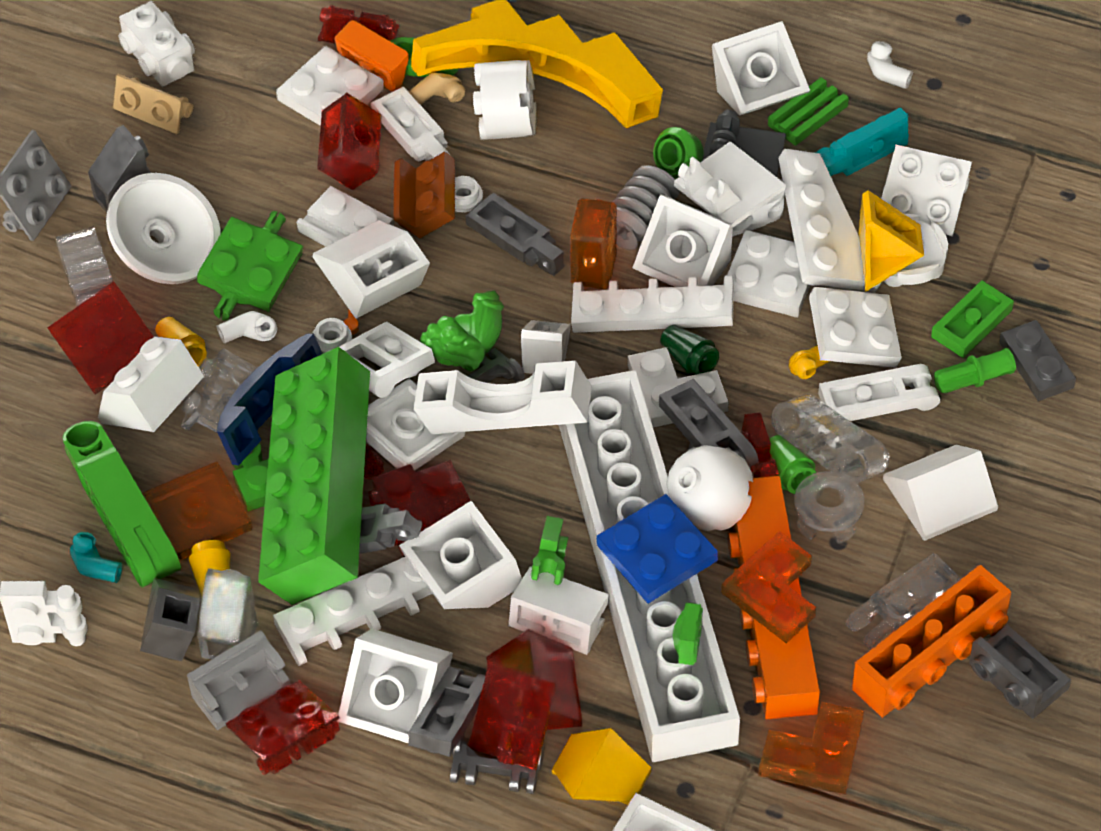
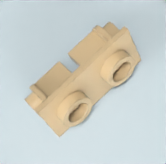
M120 74L116 75L113 109L172 133H179L181 118H189L193 111V104L189 103L188 98L183 96L178 98L143 84L136 77L130 79Z

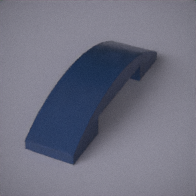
M307 333L268 358L244 380L227 402L218 422L217 433L232 465H240L262 440L257 430L272 415L275 376L323 354L314 333Z

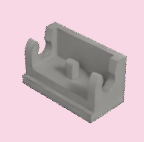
M261 630L187 674L192 698L217 730L290 687L291 684L290 679L282 669L286 666Z

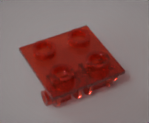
M489 662L468 746L471 749L497 757L498 762L509 765L518 764L537 770L558 683Z
M300 680L280 688L273 696L256 706L244 709L239 716L225 723L227 728L259 757L256 763L264 775L270 772L275 775L283 768L292 764L289 753L296 761L300 760L302 757L297 746L298 743L305 753L310 754L313 752L312 747L317 749L323 744L335 739V733L340 731L336 721L340 719L339 715Z

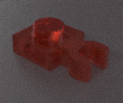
M761 412L745 414L741 433L754 447L758 456V462L749 467L751 472H754V478L778 476L776 462L770 454L771 442Z

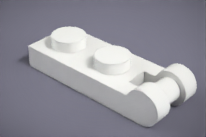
M916 364L819 383L818 389L829 425L914 408L928 411L940 403L936 388L930 385L932 377L928 366L925 364ZM905 386H909L914 389L906 390Z

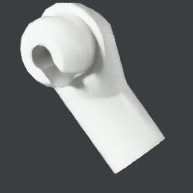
M882 41L874 42L871 52H868L867 61L874 76L884 82L907 89L911 82L913 71L893 65L889 57L892 48L888 43Z
M255 311L246 312L216 326L223 343L230 342L241 336L259 341H268L274 338L277 333L275 320Z

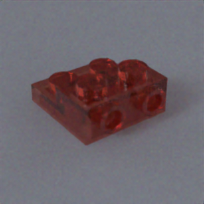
M451 460L417 472L409 464L372 477L373 490L368 491L371 506L386 504L390 508H399V511H409V514L415 519L422 521L420 532L471 501ZM396 539L394 546L398 545L402 556L405 557L404 553L401 551L399 546L405 541Z

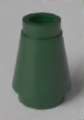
M676 325L668 326L661 335V345L667 347L668 352L689 375L710 372L716 367L719 360V351L715 348L712 340L679 328Z

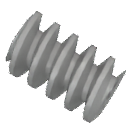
M647 165L636 169L632 178L626 182L624 188L618 192L616 199L610 203L608 209L601 215L600 227L604 235L621 248L635 250L638 246L637 241H643L659 196L665 195L672 199L678 197L680 190L674 186L675 179L658 167Z

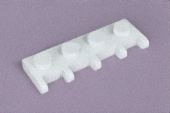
M725 275L724 285L698 286L697 277H689L688 286L663 288H658V279H649L648 288L619 289L618 280L609 281V290L584 291L582 282H574L571 316L573 333L666 329L670 325H676L679 328L733 326L734 278L733 275Z
M405 556L274 614V624L297 665L300 666L307 663L305 650L326 641L329 642L333 650L341 648L342 643L339 635L364 624H367L369 629L381 630L379 617L404 606L411 616L419 613L416 601L433 593Z

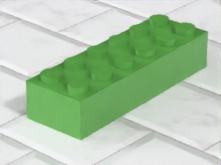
M340 347L275 376L258 582L291 605L358 578L370 371Z

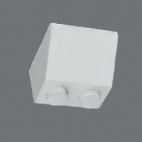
M154 336L142 345L139 354L126 367L116 373L114 381L103 391L98 419L102 424L155 432L201 381L204 375L181 340Z
M472 501L420 532L418 538L407 540L399 545L401 551L444 609L489 608L514 592L522 580L516 559Z
M370 629L355 639L337 721L408 743L409 730L450 666L453 653Z

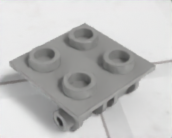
M31 130L0 173V197L9 208L3 215V226L11 232L23 229L31 241L35 240L72 187L35 130Z

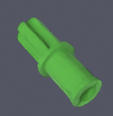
M1008 348L978 358L971 355L967 357L966 362L937 370L934 373L935 386L937 390L944 394L970 385L981 387L984 385V381L1015 373L1016 363L1012 352Z

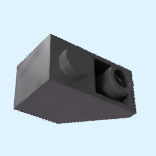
M124 125L115 130L88 171L93 197L106 213L112 197L125 182L138 175L151 173L146 165L145 158L149 156V152L144 141L139 136L133 137Z
M154 578L140 651L182 662L196 629L201 600L196 588Z

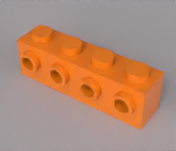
M980 564L855 662L852 690L882 718L895 708L897 710L903 709L911 702L916 691L926 683L929 685L936 683L945 673L947 666L956 659H966L971 654L973 641L978 637L984 638L988 634L993 636L1006 625L1009 619L1007 613L1012 591Z

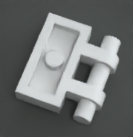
M1 581L0 601L13 643H23L25 645L55 643L57 633H62L73 646H80L85 642L88 627L85 617L81 614V599L70 585H62L57 591H47L45 581Z

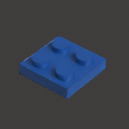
M667 494L597 535V546L648 604L718 561V551Z

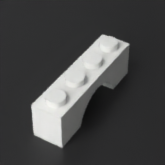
M576 360L536 364L532 376L524 381L513 384L481 382L464 375L458 370L419 373L414 411L431 434L587 423L592 386Z

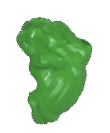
M495 290L475 293L472 302L474 307L472 313L458 314L454 318L446 315L442 316L437 324L430 323L427 331L422 332L420 342L432 349L433 356L440 364L461 366L468 371L478 369L484 360L485 354L498 341L502 330L501 311L504 305L499 300V295Z

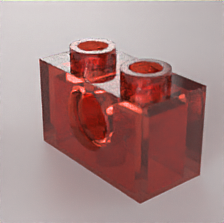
M345 93L323 109L317 169L351 190H354L365 181L371 180L378 173L380 166L379 148L382 114L349 93Z

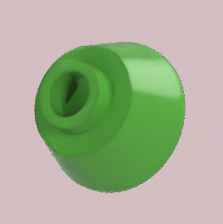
M669 127L663 130L657 137L653 150L656 166L669 173L675 180L679 178L678 171L683 163L689 167L691 157L702 162L704 155L703 146L699 138L680 127Z

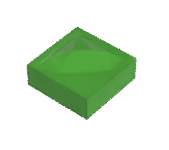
M685 603V609L679 615L674 625L673 642L679 656L678 663L694 665V662H697L702 632L703 608H701V604Z

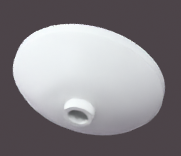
M146 173L131 178L117 190L107 210L106 224L108 236L118 256L134 272L158 283L180 284L196 279L198 271L221 234L217 215L207 198L187 181L169 174ZM150 236L156 237L159 243L154 242Z

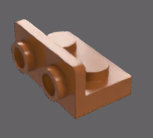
M445 151L417 168L402 158L394 162L393 218L401 227L406 228L418 238L426 236L455 219V159Z

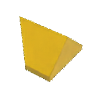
M869 190L863 193L859 221V239L866 292L923 257L924 249L920 224Z
M612 728L571 734L552 768V774L558 777L572 799L614 801L629 805L635 793L640 794L651 773V766Z

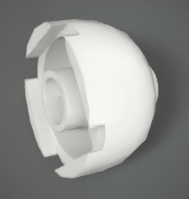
M703 445L688 450L675 461L669 471L666 486L670 499L698 529L706 531L717 529L722 531L729 529L741 520L749 508L752 496L748 495L749 481L753 482V477L747 462L734 451Z

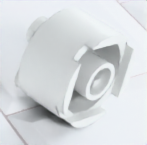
M529 60L475 63L476 86H480V91L473 93L475 115L482 114L483 116L479 117L480 139L516 138L535 135L537 113L536 102H533L532 90H535L531 62Z

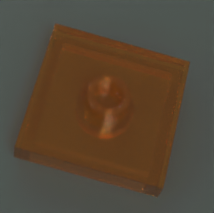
M217 461L142 493L174 547L179 561L188 558L192 554V547L199 542L206 540L225 542L253 530L251 520Z

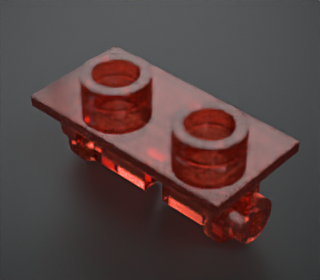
M330 5L328 8L322 7L320 22L324 24L319 33L318 41L336 44L334 37L352 20L389 41L396 38L400 25L396 24L395 20L390 19L389 15L384 14L382 16L361 12L360 17H355L354 10L337 8L335 5Z

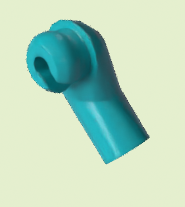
M80 532L74 535L73 545L70 546V555L78 572L87 577L118 583L122 574V563L101 558L95 547L96 539L91 533Z

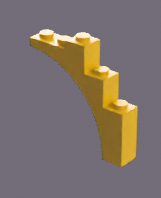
M495 0L473 7L470 21L413 39L411 68L417 76L448 69L474 67L475 63L529 60L533 74L561 82L587 95L607 109L625 128L657 118L659 114L663 89L618 35L614 32L582 43L560 15L526 25L507 0Z

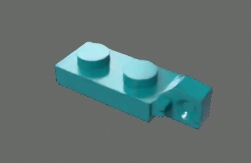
M900 107L834 141L830 148L822 147L815 153H820L830 176L839 173L849 176L893 153L896 145H908V114Z

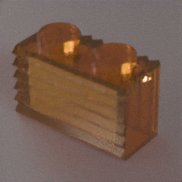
M581 198L577 202L570 233L571 283L582 282L583 287L607 289L609 288V281H612L615 257H617V205L614 202L600 199Z

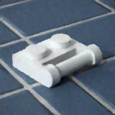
M387 321L339 346L370 371L369 391L380 398L390 395L395 384L417 375L422 369L435 363L431 348ZM364 356L380 366L381 369L375 371L358 359Z

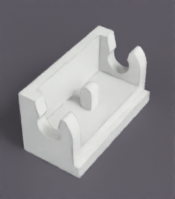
M530 566L511 596L509 626L588 655L591 645L605 621L600 616L608 604L609 594L563 578L561 584H554V575L547 572L540 573L537 580H532V567Z

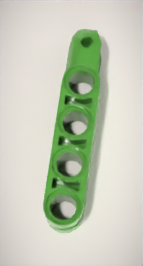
M83 421L69 427L62 437L66 454L74 466L84 490L140 587L142 588L153 583L154 578L162 579L180 571L181 565L174 547L102 425L94 421Z

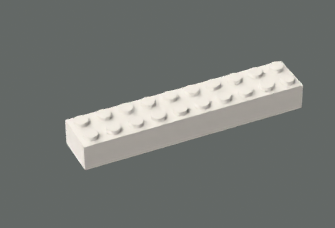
M636 370L589 378L588 381L592 389L588 422L560 424L559 428L604 591L606 594H609V609L651 761L653 763L737 746L740 717L697 574L648 604L597 546L598 534L661 496L668 495L666 486L668 476ZM685 603L701 604V608H703L702 632L697 662H694V665L678 663L679 656L673 642L674 625L679 615L685 609Z

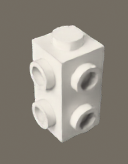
M149 1L119 17L122 33L119 34L120 43L128 54L133 53L138 58L141 69L148 77L152 75L163 87L194 71L192 54L195 53L193 43L185 33L180 34L172 18L166 11L161 12L152 1Z

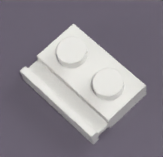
M332 186L307 210L308 214L304 219L300 218L297 221L298 232L325 247L378 220L394 226L393 218Z

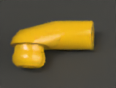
M817 345L809 350L795 352L789 359L788 367L791 373L797 375L800 379H808L815 374L817 368L830 361L820 360Z

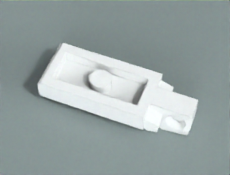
M401 87L371 102L372 113L417 162L424 159L429 161L444 151L449 154L446 150L448 146L444 138V131L405 87Z

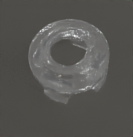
M823 471L808 476L799 484L795 492L794 505L799 516V521L796 522L798 529L809 540L816 536L818 530L833 532L838 543L850 539L857 531L855 525L864 510L865 500L862 489L852 478L838 472ZM824 488H833L839 490V496L843 503L835 508H827L820 505L816 499L822 495Z

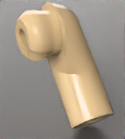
M435 72L429 74L408 92L420 105L433 95L444 98L448 97L450 102H458L465 95V87L456 76Z

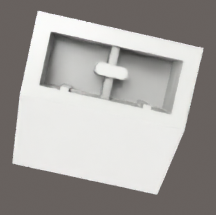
M379 220L314 252L312 256L356 319L421 286L430 264L407 231Z

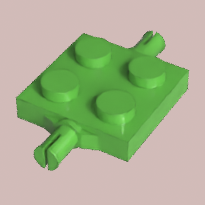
M272 211L264 227H257L231 216L198 271L197 283L214 289L222 296L213 311L219 319L222 315V320H228L238 303L253 305L267 312L271 310L302 256L303 245L278 235L280 228L286 221L282 213H279L277 217V211Z

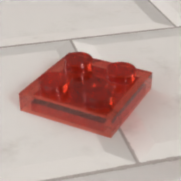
M114 281L47 327L95 395L114 381L116 373L126 367L139 354L140 348L145 342L154 337Z

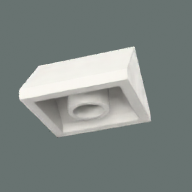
M783 21L712 45L717 92L739 116L809 93L810 91Z
M660 195L632 268L674 287L688 286L689 277H697L698 286L714 285L731 261L733 225L665 195Z
M954 445L883 474L884 482L924 541L995 512L998 509L981 450Z

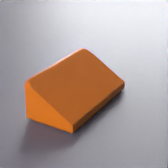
M353 20L334 37L338 53L383 79V85L386 89L393 92L402 87L409 56L406 50Z

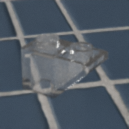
M208 568L206 573L197 637L201 657L212 660L254 635L258 625L250 576L243 575L235 570L221 571Z

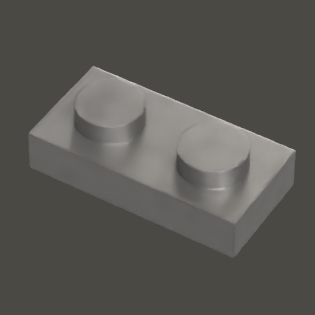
M1037 320L1001 332L1000 345L1003 349L1008 348L1012 352L1016 369L1037 401L1074 388L1075 376Z

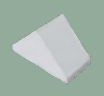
M531 320L522 329L521 349L524 373L533 374L536 364L565 361L571 324Z

